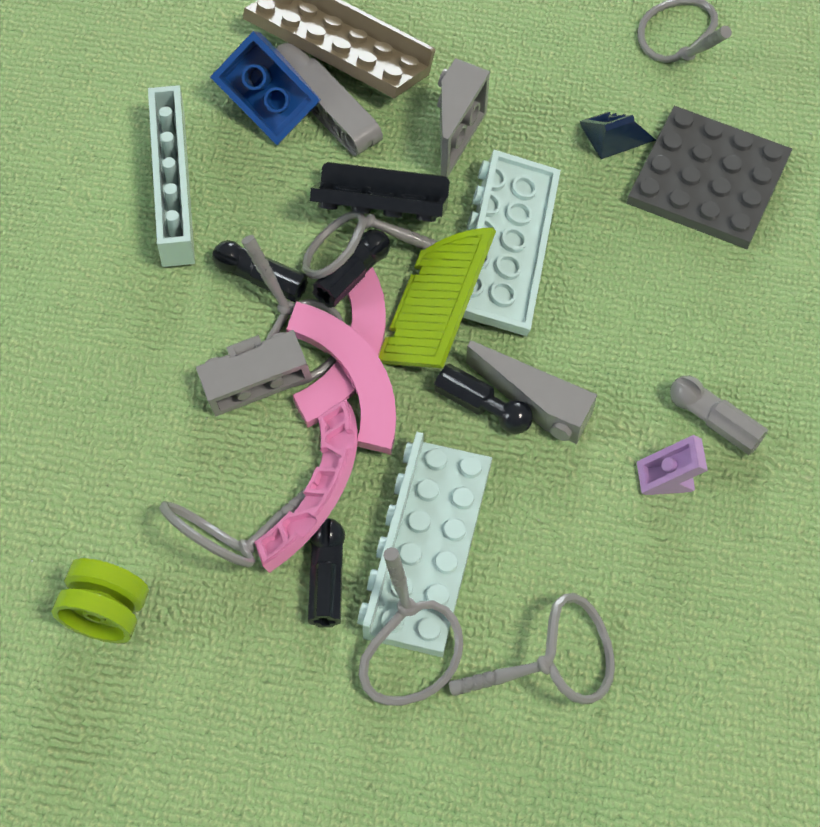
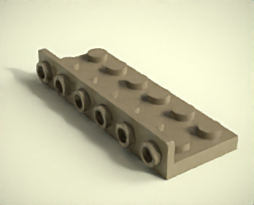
M258 0L244 8V20L392 98H396L429 76L435 54L434 47L342 0Z

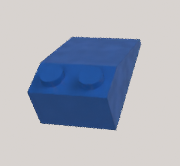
M255 31L210 76L276 145H279L321 101L285 57L261 33Z

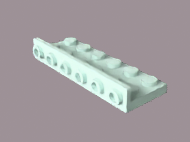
M493 150L489 161H482L478 173V179L482 180V185L477 186L472 204L477 205L476 212H471L466 230L494 227L496 233L463 318L527 336L530 332L561 170L497 150Z
M416 432L413 443L407 442L403 457V463L407 464L405 474H398L394 494L399 495L396 505H389L385 525L390 526L387 537H380L376 558H381L378 570H371L367 584V591H372L369 603L362 602L357 624L363 625V639L371 641L398 611L397 603L399 597L392 585L383 556L384 551L390 547H394L399 551L407 578L409 598H412L416 603L434 600L447 606L454 614L491 468L492 457L423 442L424 433ZM422 609L415 615L406 616L382 643L443 658L451 624L442 613L434 609Z

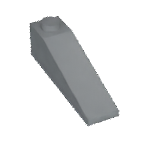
M470 340L467 346L466 363L510 401L525 402L531 409L533 421L545 431L550 432L552 436L561 441L578 443L594 411L597 394Z

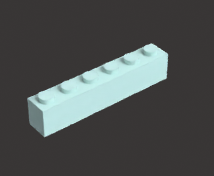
M180 85L148 88L156 236L162 267L195 264L185 116Z

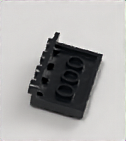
M326 162L322 166L321 181L311 187L310 201L318 202V207L323 209L335 210L338 209V206L345 205L351 206V211L355 213L369 214L371 210L377 209L384 210L383 215L388 217L402 218L403 214L410 213L416 214L417 220L435 222L436 218L442 217L447 210L450 180L448 177L441 175Z

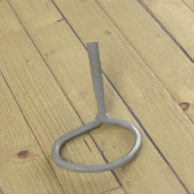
M667 0L646 12L640 20L637 34L639 45L646 55L662 63H671L681 58L686 61L693 60L696 54L706 51L729 38L732 31L728 26H723L716 30L718 14L714 6L705 0ZM680 5L698 6L708 12L711 17L709 27L690 47L681 48L675 55L663 56L657 54L648 46L645 39V27L647 22L657 13Z
M351 211L334 220L314 239L304 255L302 270L311 279H321L334 273L351 257L361 240L364 230L369 227L379 229L421 249H426L438 241L429 239V237L375 219L373 214L365 217L363 213ZM357 218L359 222L342 254L323 269L312 270L310 268L311 259L324 240L341 225Z
M249 235L243 238L242 244L245 250H247L248 255L252 258L251 260L256 266L257 271L261 274V278L278 302L277 309L280 312L279 317L265 339L267 340L280 332L288 316L292 314L296 303L285 298L271 266H269V262L265 259L264 253L260 250L261 248L255 237ZM314 299L299 301L300 303L320 308L343 321L340 313L334 307L327 308L323 303ZM331 355L319 368L310 372L312 379L314 380L324 375L337 360ZM312 380L307 381V382L302 383V384H299V385H297V386L307 384V383L311 382Z
M302 490L289 503L285 504L281 510H278L248 540L241 539L240 541L221 531L197 514L175 503L163 501L159 508L162 515L192 541L229 562L249 568L256 562L252 554L255 551L254 542L271 530L289 511L294 513L305 498V495L303 493L304 490ZM176 514L194 523L232 549L241 551L243 557L207 539L183 522Z
M390 547L384 551L383 556L392 585L399 597L397 603L398 611L371 640L360 658L358 676L362 689L373 701L384 705L403 706L430 697L449 682L456 672L462 656L463 635L457 617L447 606L434 600L416 603L412 598H409L407 578L399 551L394 547ZM422 609H434L442 613L450 622L455 639L454 654L445 673L434 684L414 694L386 696L378 693L370 684L368 668L369 661L379 645L406 616L415 615Z
M575 593L563 594L552 604L548 621L545 656H539L537 662L496 669L492 672L488 671L472 675V677H464L461 680H453L449 682L451 694L456 696L471 692L472 690L476 691L492 687V685H500L541 671L546 675L550 674L558 690L571 701L582 705L592 704L602 699L608 693L613 683L615 660L612 643L604 622L595 607L580 595ZM566 603H576L588 613L603 643L606 660L605 677L598 690L590 695L584 696L572 690L565 683L553 663L556 655L560 613Z

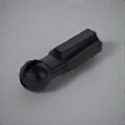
M370 229L363 233L351 257L334 273L318 279L313 284L314 290L312 293L317 301L323 303L327 308L335 307L377 262L387 257L390 251L388 236L383 231Z
M230 240L222 241L214 248L212 260L215 267L220 271L232 273L270 291L245 248L237 242ZM265 256L285 298L298 302L306 290L308 276Z
M450 363L445 365L438 374L434 383L435 392L477 415L487 411L497 416L500 426L507 433L520 434L530 428L533 415L530 407L525 402L516 400L506 403L494 396V387Z
M327 518L310 538L311 564L308 623L319 628L333 627L341 624L343 543L346 535L342 525L332 518Z

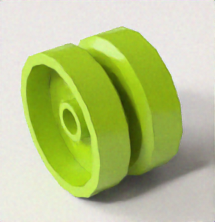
M89 558L73 560L64 579L68 589L61 590L51 610L53 617L65 627L89 638L109 643H127L131 639L138 622L134 613L139 612L143 608L148 596V585L137 575L112 563Z

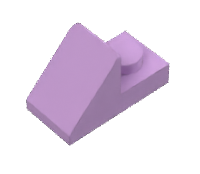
M695 435L689 436L637 461L642 494L655 495L694 491L693 477L708 471L702 439Z

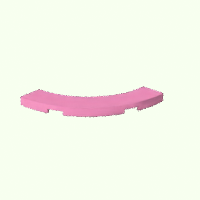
M372 267L347 295L352 311L351 328L371 346L379 357L386 331V308L380 281ZM336 361L326 374L315 383L293 394V401L307 428L318 423L317 419L320 415L341 401L348 400L356 390L340 367V363Z
M296 302L286 331L294 330L297 339L312 344L324 353L328 352L340 363V367L348 376L357 392L361 411L357 447L391 455L396 431L395 398L390 379L378 355L354 329L342 320L316 307Z
M346 399L320 415L317 419L321 433L320 451L323 454L320 467L315 468L303 492L305 498L294 513L289 511L271 530L254 542L262 566L269 573L287 561L316 533L337 504L346 487L354 465L358 444L356 417L352 406Z

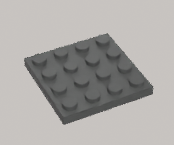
M674 105L628 195L627 204L748 250L787 164L792 148Z

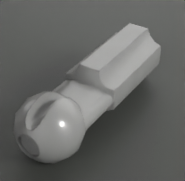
M681 376L670 387L671 400L677 407L688 409L705 421L709 428L748 455L756 450L768 432L767 428L726 400H721L705 389L703 384L693 376Z

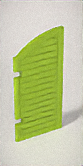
M494 227L460 232L420 251L414 266L415 269L420 270L419 275L411 274L389 327L390 331L395 332L394 337H385L379 354L382 364L429 368L444 367L495 236L496 230Z

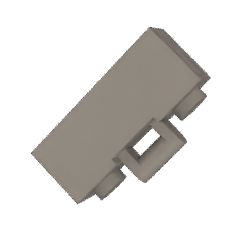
M294 330L274 334L270 339L262 342L259 335L226 347L229 355L211 358L204 364L196 367L205 395L215 416L313 380Z

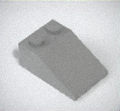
M456 58L449 69L445 68L442 71L438 81V86L441 87V94L437 103V107L440 108L441 176L446 177L450 175L485 117L488 103L490 71Z

